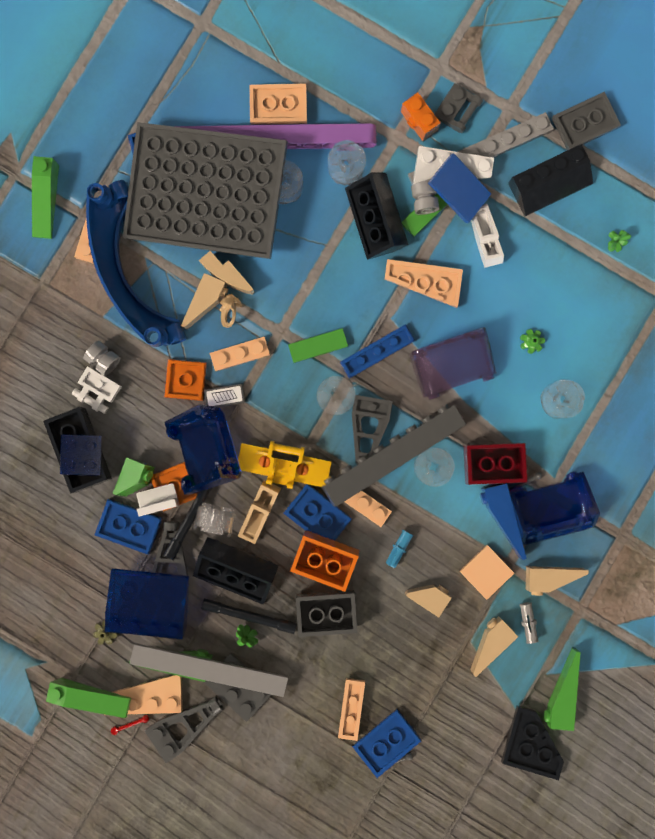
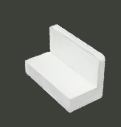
M173 483L136 494L140 507L137 509L138 516L179 506Z

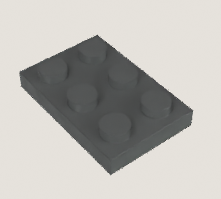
M605 92L552 117L567 150L580 144L584 145L621 126Z
M232 652L222 661L247 667ZM211 681L204 682L246 722L271 696V694Z

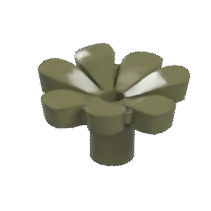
M105 619L102 625L100 623L95 625L97 631L93 633V636L99 638L98 644L102 645L106 642L110 645L114 642L113 639L118 637V632L114 631L117 628L116 623L109 625V620Z

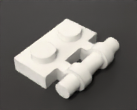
M87 366L77 382L84 386L82 391L75 388L72 395L77 397L78 401L92 406V409L96 412L100 411L105 414L109 408L103 405L104 400L112 403L122 386ZM90 391L99 395L96 400L88 396Z

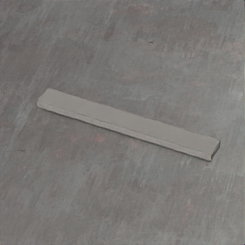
M137 643L134 644L129 663L131 665L284 697L288 676Z

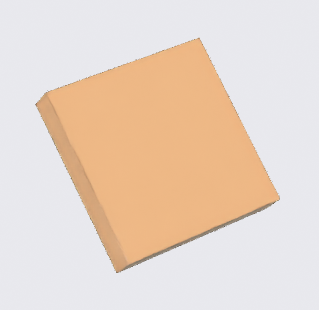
M488 545L460 570V573L486 600L514 574Z

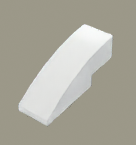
M485 204L471 220L484 268L502 264L504 259V253L498 240L497 228L489 206Z

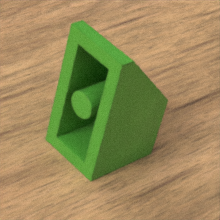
M126 457L113 494L126 497L144 488L152 479L155 467Z

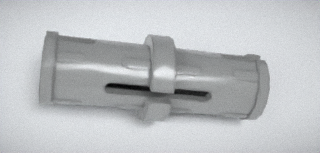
M532 602L521 603L523 619L521 625L524 627L526 643L539 642L536 631L537 620L534 619ZM527 615H529L531 631L529 630Z

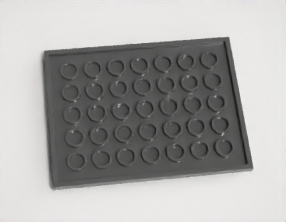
M137 122L123 238L271 259L288 141Z

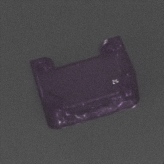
M485 327L417 349L409 354L423 398L428 397L429 400L440 397L439 393L478 379H483V382L494 379V374H497Z

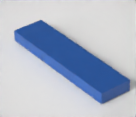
M405 324L344 359L340 364L350 379L413 343L415 339Z

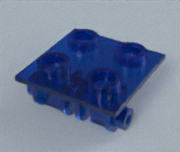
M61 435L60 474L100 475L102 436Z

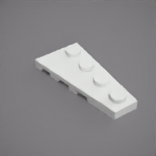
M419 146L413 184L421 181H430L450 154L453 153L477 179H488L492 176L494 158Z

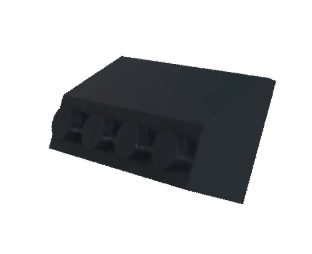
M582 144L513 176L508 185L524 217L592 185L590 160Z
M371 172L345 188L367 260L395 252L409 245L386 173Z
M207 537L198 555L193 577L264 605L279 565Z

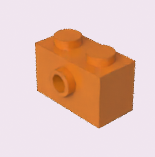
M418 92L402 103L401 113L406 118L410 128L415 130L422 141H425L438 131L441 122Z

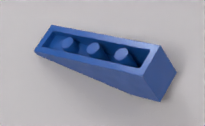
M507 483L481 488L480 498L482 504L486 505V508L518 557L522 560L527 559Z

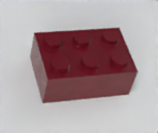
M525 443L463 446L465 484L527 482Z

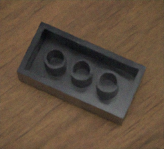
M77 407L43 421L70 494L112 479L86 408Z

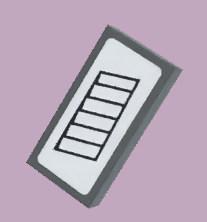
M242 384L204 390L207 409L245 403Z

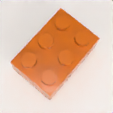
M305 530L290 572L345 592L360 550Z

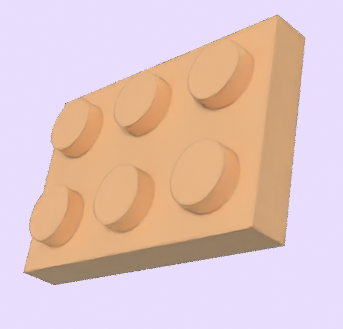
M306 84L249 85L251 125L307 124Z

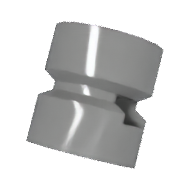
M421 181L411 186L412 197L416 199L414 210L417 215L431 214L439 210L438 198L434 197L437 192L428 184L429 181Z
M98 340L88 348L83 359L91 366L96 365V370L103 376H107L116 368L121 358L113 351H108V347Z

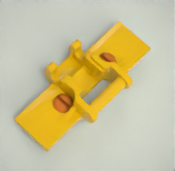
M271 440L269 449L241 443L236 470L268 476L266 484L270 485L276 483L293 489L294 482L321 487L325 484L324 480L329 477L332 462L304 456L305 447L286 446ZM273 451L299 456L298 462L273 458Z

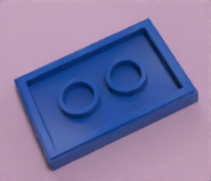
M454 153L450 154L428 182L465 223H469L491 195L486 187Z
M309 484L304 486L284 512L287 517L304 530L334 541L352 520L350 516L337 506H333L326 497Z
M107 499L95 536L149 555L162 518L153 514L138 516L136 508Z
M396 709L353 744L352 747L375 777L378 778L417 746L422 739L400 711Z

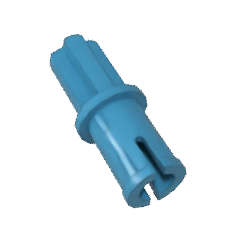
M402 530L396 544L392 545L394 548L386 560L387 565L393 568L397 566L403 553L407 552L405 550L414 535Z

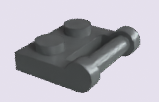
M454 83L435 112V116L439 121L455 131L463 133L468 120L476 108L480 107L483 100L478 95H473ZM466 100L470 102L460 121H455V117Z

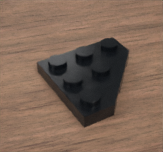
M517 705L503 752L502 764L559 781L564 761L535 710Z

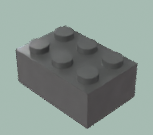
M354 590L296 594L298 637L357 633Z

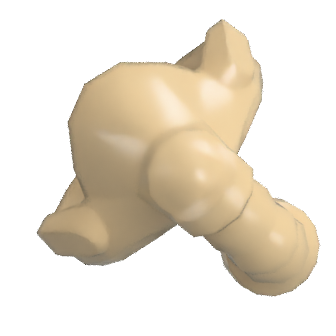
M233 294L226 295L220 301L222 305L219 309L221 311V323L226 328L232 327L235 322L236 307L242 308L243 306L239 298H236ZM231 309L232 319L230 323H228L227 314L228 311Z

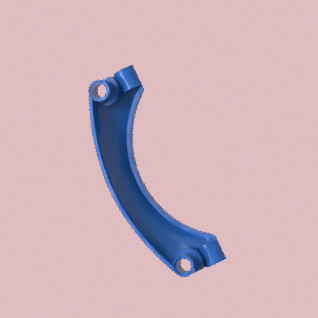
M118 180L111 183L109 187L106 185L102 186L99 183H92L87 188V232L94 266L107 295L130 327L152 347L175 345L185 341L187 337L180 320L162 315L147 306L135 294L124 275L120 260L119 241L126 215L129 191L126 182ZM97 191H102L98 198H94ZM158 333L157 341L151 342V334Z

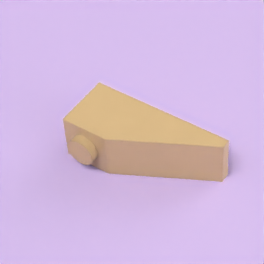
M203 274L181 324L184 329L188 330L218 305L222 298L226 297L228 293L226 282L208 274Z
M526 566L525 589L531 592V595L542 596L543 592L549 593L588 575L589 570L573 567Z
M499 616L492 618L484 630L470 669L475 677L518 638Z

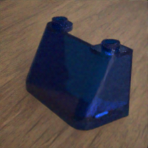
M199 404L164 422L168 437L179 441L188 472V475L184 476L181 480V488L184 495H191L232 482L241 477V469L223 411L219 407Z
M571 472L566 475L563 483L528 492L522 486H515L509 490L523 545L590 529L596 525L600 516L599 508L584 472Z

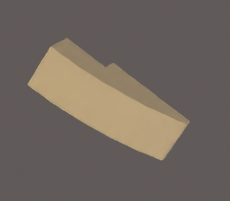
M211 251L199 260L201 265L211 275L226 282L227 286L250 295L255 293L254 289L229 260L222 265Z
M265 480L262 482L238 537L253 544L256 543L281 490L280 487L274 484H266Z

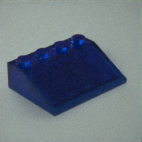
M112 568L105 611V632L182 640L187 628L189 576Z

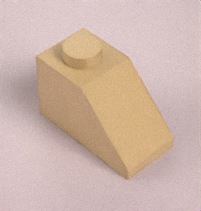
M428 585L409 589L405 592L408 598L437 617H440L451 600L450 595H448L449 590L441 585L438 587Z

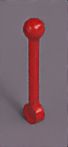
M144 715L141 719L123 726H114L111 729V734L116 735L123 729L142 722L147 723L149 717Z

